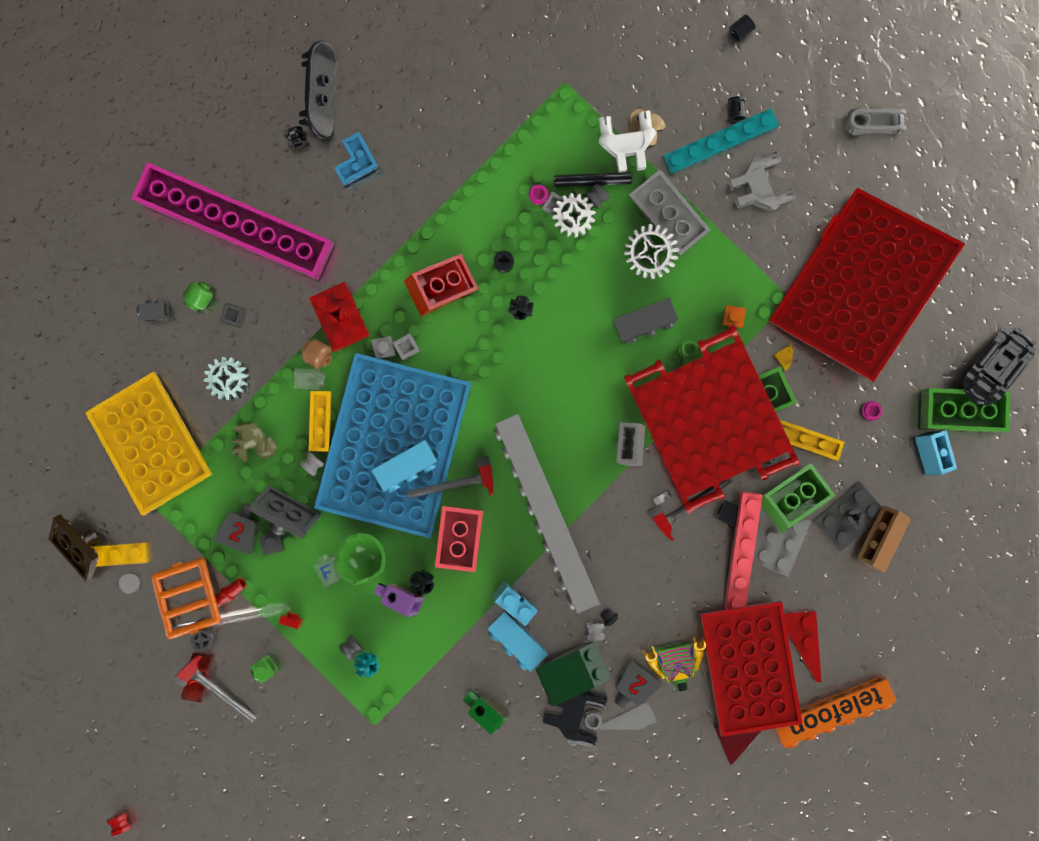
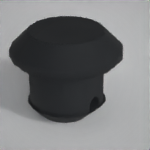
M606 609L601 614L605 621L604 626L609 627L618 620V614H613L610 609Z

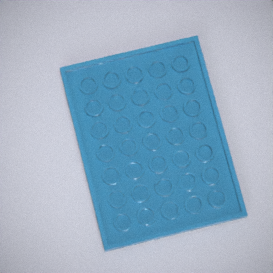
M355 353L314 508L431 539L444 491L409 499L407 498L406 491L446 482L472 383ZM426 440L438 460L435 463L436 468L427 473L424 470L417 474L418 478L409 483L406 480L399 484L400 488L391 493L389 490L383 492L372 470Z

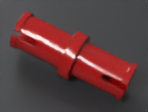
M239 577L229 586L221 588V592L215 595L218 609L227 601H232L235 595L247 588L244 579Z

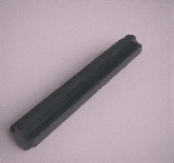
M630 172L554 176V186L556 187L632 183V173Z

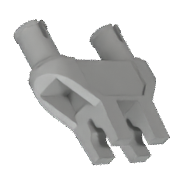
M778 151L763 157L754 156L745 174L730 180V183H728L730 191L745 186L748 192L747 195L736 199L735 205L737 209L753 204L774 211L779 208V205L795 200V194H791L794 192L792 188L777 194L773 193L766 175L765 168L781 163V157L777 158L779 155Z

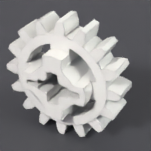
M570 193L569 199L564 195L562 197L563 202H556L558 208H553L552 211L556 215L552 217V220H557L554 227H561L559 233L566 231L567 237L573 233L576 238L578 237V232L584 235L586 234L585 228L587 230L592 228L589 223L595 222V219L591 218V216L596 212L590 210L593 203L587 204V197L582 200L581 194L574 198L573 193ZM577 203L580 204L584 209L582 210L580 207H578ZM568 204V210L561 213L563 206ZM572 210L574 211V214H578V217L575 220L573 217L569 216L572 213ZM586 218L584 225L579 227V221ZM563 221H566L570 225V228L567 227L563 223Z

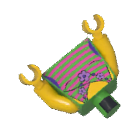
M693 637V643L687 641L656 649L652 646L650 653H646L643 650V654L648 661L650 669L659 678L665 679L666 682L675 681L677 692L689 689L686 679L694 677L695 672L699 670L703 651L706 648L704 637H702L700 642H696V637Z

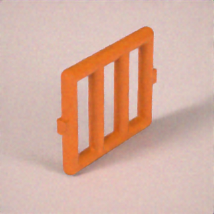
M198 558L183 564L182 562L172 565V568L152 574L151 580L168 639L188 633L190 635L195 634L200 629L221 622L204 558ZM199 567L201 579L163 591L161 579ZM204 586L207 598L168 610L165 599ZM209 606L211 618L173 630L170 618Z

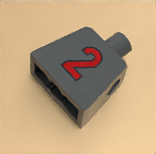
M244 503L240 513L230 512L213 541L247 554L254 553L260 521L251 518L253 512L249 510L251 505Z
M630 657L615 685L616 689L621 693L615 703L623 710L630 701L640 706L662 686V682Z

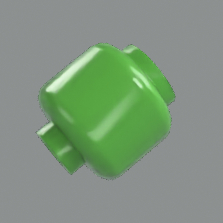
M203 281L199 283L191 282L183 293L184 304L194 311L204 310L213 298V294L209 290L211 287Z

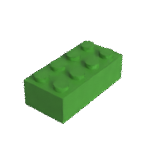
M927 388L921 390L920 429L994 433L1009 432L1010 391H1007L994 404L979 405L967 397L964 389Z

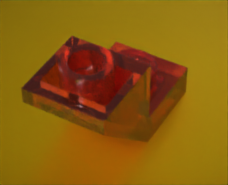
M193 653L190 661L196 656L201 655L202 657L198 661V669L203 676L209 679L213 656ZM190 679L183 688L181 699L202 703L207 688L199 682Z

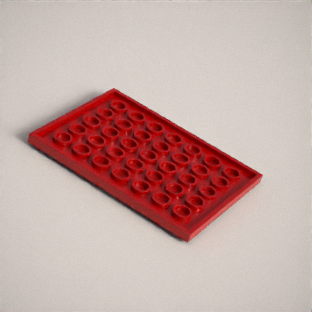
M856 188L769 322L875 383L965 247V243Z

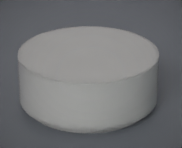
M134 573L125 574L119 580V587L124 593L136 592L141 586L139 576Z

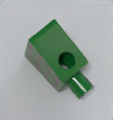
M470 691L463 699L471 707L467 712L468 715L490 735L498 731L510 716L485 695L478 698ZM481 706L484 707L485 713L481 712Z

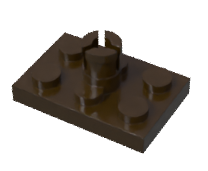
M61 514L53 517L48 540L87 582L93 578L98 561L96 550L90 548L98 544L99 540L96 533L88 530L82 535L78 534L73 529L70 521L64 519Z

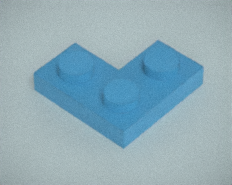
M360 132L342 140L351 158L335 166L334 169L344 186L379 168Z

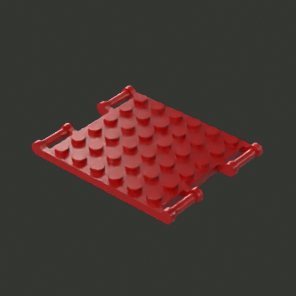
M734 324L729 326V329L704 341L702 339L697 341L703 357L667 373L659 359L655 361V364L643 370L624 376L688 514L694 512V509L716 499H724L725 495L719 483L755 466L762 481H764L774 473L792 465L797 466L800 464ZM733 336L735 342L714 352H708V347ZM659 371L661 377L637 388L635 387L634 382ZM788 452L790 458L766 469L763 468L762 463ZM711 486L714 487L715 492L695 501H689V496Z

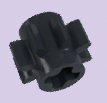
M518 295L515 300L511 299L509 313H512L513 317L517 320H525L527 316H532L534 303L530 302L528 297Z
M424 569L421 572H415L409 581L412 584L410 589L420 596L429 594L434 588V583L432 582L434 576Z

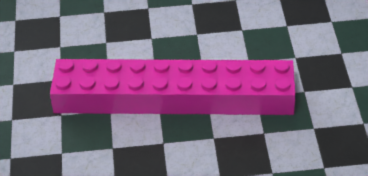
M148 162L131 197L132 200L140 205L315 280H319L334 246L330 240Z

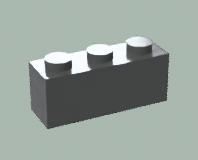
M667 298L613 319L612 323L620 343L626 342V345L638 341L637 337L644 335L647 338L656 334L655 330L663 328L665 331L675 327L674 323L679 319L671 299Z

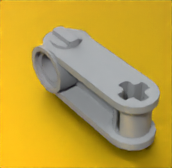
M852 108L848 112L845 126L852 135L903 133L906 131V126H904L906 110ZM854 118H858L861 121V125L856 124Z

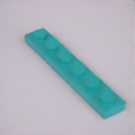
M772 108L667 153L662 158L670 175L772 131L778 128L779 124Z

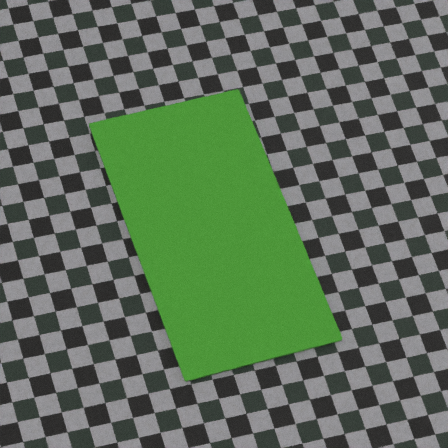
M566 82L562 83L352 296L370 337L334 353L321 327L308 341L319 340L330 347L332 356L330 364L321 369L313 368L303 361L301 347L200 450L213 475L156 508L231 584L239 577L244 579L247 588L240 593L373 725H376L493 606L495 602L492 594L501 583L506 581L512 586L546 551L542 543L545 540L543 533L539 535L534 525V522L537 521L535 514L531 516L526 506L529 503L527 496L522 497L518 485L521 484L519 477L514 478L510 469L513 463L511 459H506L502 448L505 447L503 440L498 441L494 429L497 428L496 423L514 415H519L565 524L569 528L628 467L616 463V442L619 437L620 422L640 423L645 426L644 450L653 441L624 376L643 370L655 364V361L659 359L667 373L682 367L684 358L679 354V346L684 340L691 339L695 341L700 337L710 338L729 329L727 326H722L726 305L746 308L743 328H736L744 346H746L769 322L786 295L778 285L680 191L679 193L711 231L682 254L678 260L671 259L675 267L668 265L667 267L670 272L666 273L662 270V277H659L657 272H655V279H651L650 273L647 278H643L644 271L637 275L638 267L631 270L630 266L634 264L633 261L630 263L626 262L627 259L631 258V255H625L624 253L625 251H631V248L625 246L626 243H633L628 237L633 236L636 238L634 230H638L641 234L640 227L645 226L648 231V225L651 224L629 197L630 193L658 171L647 159L645 170L637 171L635 156L626 157V173H632L631 184L600 185L608 193L610 199L604 201L600 209H596L593 206L590 208L591 211L596 212L591 216V218L595 219V222L589 223L592 227L590 230L585 228L586 234L582 235L578 232V237L575 238L573 233L569 237L566 236V231L559 233L561 227H554L557 220H552V215L541 210L544 203L536 205L530 201L529 190L531 187L543 185L548 190V197L551 192H554L561 197L565 195L569 199L570 193H573L574 198L581 194V199L584 200L585 194L591 192L594 185L554 186V176L618 173L616 158L599 144L598 139L601 136L598 119L602 116ZM612 127L613 134L619 135L620 133ZM577 203V206L583 210L584 208ZM568 204L565 205L563 212L568 210ZM572 210V213L569 216L573 217L575 220L578 217V214H574V211ZM586 218L579 221V227L584 225ZM563 221V223L570 228V225L566 221ZM653 234L649 235L655 245L665 243L661 237ZM643 238L637 245L636 254L644 250ZM650 246V250L643 254V256L652 255L651 257H654V252L661 249V247L652 248ZM668 249L663 250L659 254L660 266L667 258ZM500 251H508L514 258V267L508 273H501L495 268L494 258ZM462 254L479 289L421 317L404 280L412 273ZM643 258L639 260L645 267L654 268L650 259ZM518 295L526 296L530 302L534 303L532 316H527L525 320H517L513 317L512 313H509L511 299L515 300ZM664 299H671L679 319L674 323L675 327L665 331L663 328L655 330L656 334L647 338L644 335L637 337L638 341L626 345V342L620 343L612 323L613 319ZM411 333L420 352L403 361L395 348L396 356L381 360L472 383L446 482L477 474L478 469L475 462L479 459L488 457L491 465L493 496L489 495L488 489L483 487L482 484H471L444 490L431 539L315 509L314 506L329 452L310 451L325 463L323 467H319L315 476L309 474L299 465L302 460L307 458V453L309 452L310 391L332 392L331 446L355 353L376 358L372 340L392 336V340L395 342ZM733 336L714 344L709 349L710 353L735 342ZM686 346L685 351L687 353H691L692 348L690 346ZM657 371L634 382V385L637 388L661 377V375ZM255 423L256 426L262 429L265 437L270 436L272 440H275L277 445L276 454L269 459H263L257 455L255 448L248 449V461L243 462L241 458L232 453V448L239 445L232 443V440L239 438V432L234 431L233 427ZM268 485L321 513L319 520L303 539L294 536L288 531L281 535L285 550L276 553L263 554L259 536L273 533V530H270L272 522L256 515L254 512L251 518L260 521L254 553L247 554L213 541L228 514L233 511L240 513L243 504L251 505ZM442 506L484 510L476 572L435 567ZM357 533L370 534L378 539L385 549L387 557L385 570L382 574L367 582L351 585L343 580L337 572L335 561L338 549L343 543L342 541L350 535ZM329 564L330 566L323 569L324 573L329 570L331 571L330 573L326 574V577L328 579L326 581L320 568ZM422 569L434 576L432 580L434 588L429 594H423L425 599L416 616L406 617L381 604L382 597L374 594L379 583L386 586L398 584L411 590L412 584L409 582L411 576L417 571L421 572ZM288 612L299 614V618L304 619L302 627L295 629L279 624L281 615ZM350 635L359 640L365 652H371L377 656L376 661L379 662V669L373 676L367 678L356 674L357 669L354 667V661L364 651L358 652L355 655V659L351 661L339 649V645L348 641Z

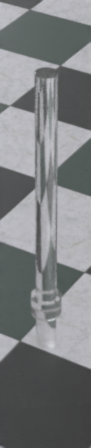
M289 603L276 606L274 604L266 605L261 609L221 616V622L212 626L263 616L267 618L273 617L278 613L290 611L291 607ZM191 622V623H186V624H181V625L173 626V630L178 629V628H181V627H184V626H187V625H190V624H193V623H196V622Z

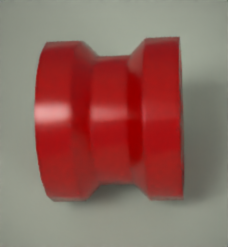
M127 812L120 813L106 820L112 829L110 832L111 836L119 835L132 828L131 824L127 822Z

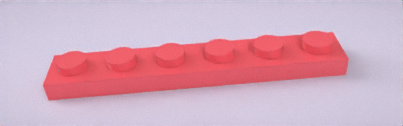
M741 492L724 601L725 610L746 606L763 497L761 493Z

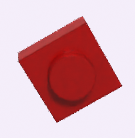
M288 612L281 615L279 624L299 629L302 627L304 619L299 618L297 613Z

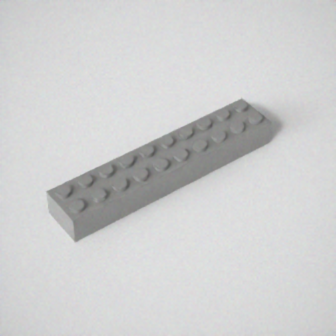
M514 415L496 423L497 428L494 429L498 441L503 440L505 447L502 448L506 459H511L513 463L510 469L514 478L519 477L521 484L518 485L522 497L527 496L529 503L526 506L530 515L535 514L537 521L534 522L538 534L543 533L544 535L543 546L546 552H551L553 556L550 562L554 571L560 572L561 577L558 580L562 590H567L569 596L566 598L571 610L576 609L578 614L599 605L600 602L519 415Z

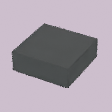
M225 303L220 322L240 328L246 309Z

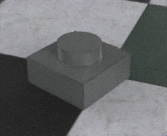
M269 533L259 536L264 555L285 550L281 535Z

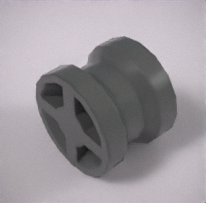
M598 184L593 186L591 192L585 194V198H588L587 201L590 204L593 203V207L596 209H600L601 204L610 199L608 193Z
M200 629L198 633L192 634L191 645L194 649L204 650L213 644L215 636L210 629Z
M353 635L348 637V641L339 645L341 652L351 661L355 659V655L358 652L364 651L363 645Z

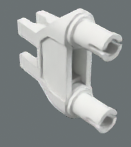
M650 111L638 113L640 131L615 135L612 131L610 116H606L605 120L604 117L598 119L601 136L598 139L599 144L616 158L618 173H626V157L635 156L637 171L645 170V150L656 135V130L652 128Z

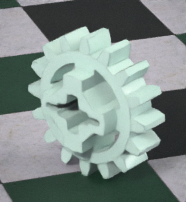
M222 357L221 362L218 359H214L215 365L208 364L211 370L204 372L208 375L204 382L209 383L206 389H212L211 395L215 396L218 394V399H223L224 395L226 400H231V395L238 398L237 392L244 393L242 386H248L244 379L249 378V375L243 374L247 369L245 367L240 368L241 362H235V359L232 357L229 360L226 357ZM230 366L234 367L237 373H233ZM226 375L230 376V379H227L226 382L223 381ZM215 384L221 385L223 391L219 390Z

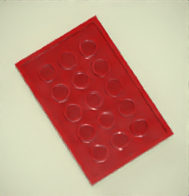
M782 601L701 613L720 736L725 737L803 724Z

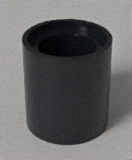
M745 14L729 27V32L739 42L755 30L756 27L753 20Z

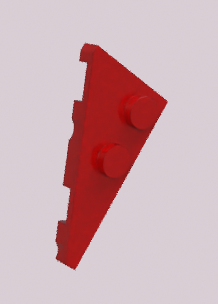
M816 611L785 612L788 637H790L815 681L822 682Z

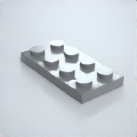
M660 169L629 194L630 199L654 227L660 225V232L667 228L666 236L670 233L674 234L670 241H678L677 244L672 246L673 248H679V251L676 252L679 257L711 231Z

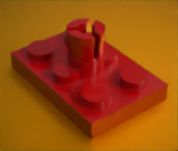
M345 281L309 297L334 353L370 337Z

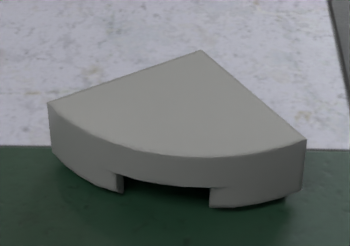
M668 489L651 499L654 505H659L665 502V500L670 499L672 495Z

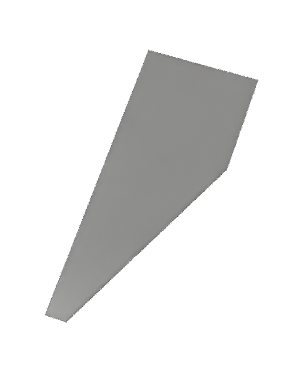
M647 701L603 723L600 730H641L656 722L657 719Z

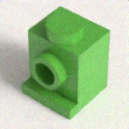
M269 654L250 667L253 678L256 681H260L261 684L280 671Z

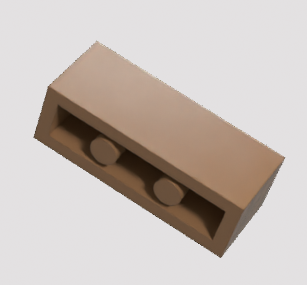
M882 505L857 560L885 573L911 518L898 510Z

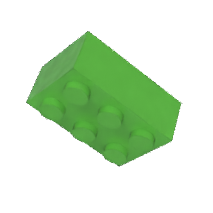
M810 463L762 497L761 507L782 534L836 495Z

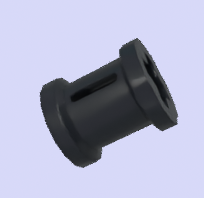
M735 96L728 98V103L730 104L729 120L740 121L746 119V114H744L745 97Z

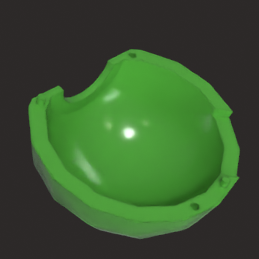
M357 533L350 535L342 541L343 543L338 549L335 563L337 572L343 580L351 585H358L383 573L387 557L385 549L378 539L370 534Z

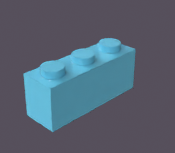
M424 440L374 468L372 472L383 492L389 490L391 493L400 488L399 484L406 480L409 483L418 478L417 474L424 470L427 473L436 468L435 463L438 460L428 442Z
M505 610L488 626L490 631L488 635L495 642L499 640L504 645L502 649L509 656L513 654L518 659L517 664L523 670L528 669L531 672L548 655V652Z

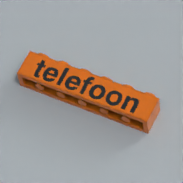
M879 676L801 708L803 724L775 728L774 730L780 744L784 748H793L799 744L798 742L805 739L806 741L813 740L817 737V734L832 732L839 725L852 724L856 718L869 717L873 714V711L888 709L892 706V703L897 701L888 679Z

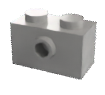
M620 422L619 437L616 442V463L625 466L642 467L645 426L640 423Z

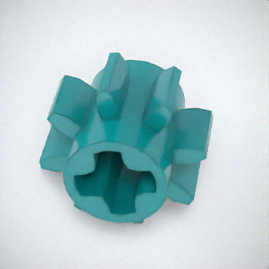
M365 651L363 654L358 655L354 661V667L357 669L356 674L367 678L376 674L379 669V662L376 661L377 656Z

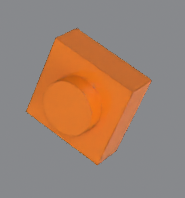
M726 305L722 326L729 327L734 324L736 328L742 329L746 308Z

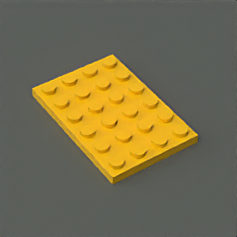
M155 372L148 374L85 412L137 509L143 516L213 475Z

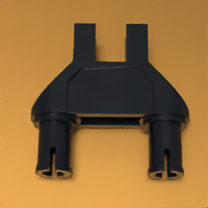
M589 690L555 705L562 708L560 716L544 712L543 723L558 727L571 746L581 744L595 748L597 736L580 732L579 727L582 715L587 704L605 709L608 697L591 693Z

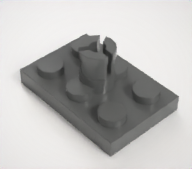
M858 482L813 521L839 551H843L874 524L881 510V505L862 483Z
M270 485L252 502L249 508L256 515L272 522L270 530H273L274 534L284 535L288 531L301 539L307 535L321 516V513Z

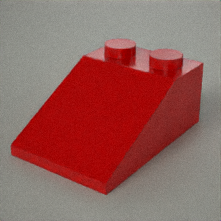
M462 254L412 273L404 280L421 317L479 289Z

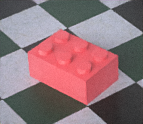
M442 506L435 567L476 572L484 510Z

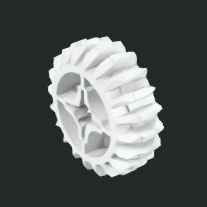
M649 224L648 231L645 226H641L642 233L640 234L638 230H634V234L637 237L629 236L628 239L633 243L625 244L626 247L631 248V251L624 252L625 255H631V258L627 259L626 262L630 263L633 261L634 264L630 266V269L633 270L638 267L637 275L644 271L643 278H647L650 273L651 279H655V272H657L659 277H662V270L666 273L670 272L667 267L668 265L675 267L671 259L678 260L679 257L673 255V252H678L679 248H673L672 245L677 244L678 241L673 240L671 242L670 239L674 234L670 233L666 236L665 234L668 229L664 228L660 232V225H657L655 230H653V225ZM649 235H657L665 243L655 245ZM643 238L644 250L636 254L637 245ZM650 246L652 248L661 247V249L654 252V257H651L652 255L643 256V254L650 250ZM668 249L667 258L660 266L659 254L663 250ZM643 258L650 259L654 268L645 267L639 260Z

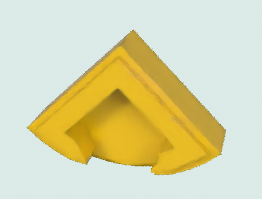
M791 344L772 355L783 372L791 366L793 360Z

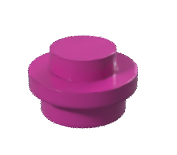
M543 185L531 187L529 190L530 201L536 205L545 203L548 198L546 187Z
M868 401L862 407V415L869 421L877 420L882 415V407L876 401Z

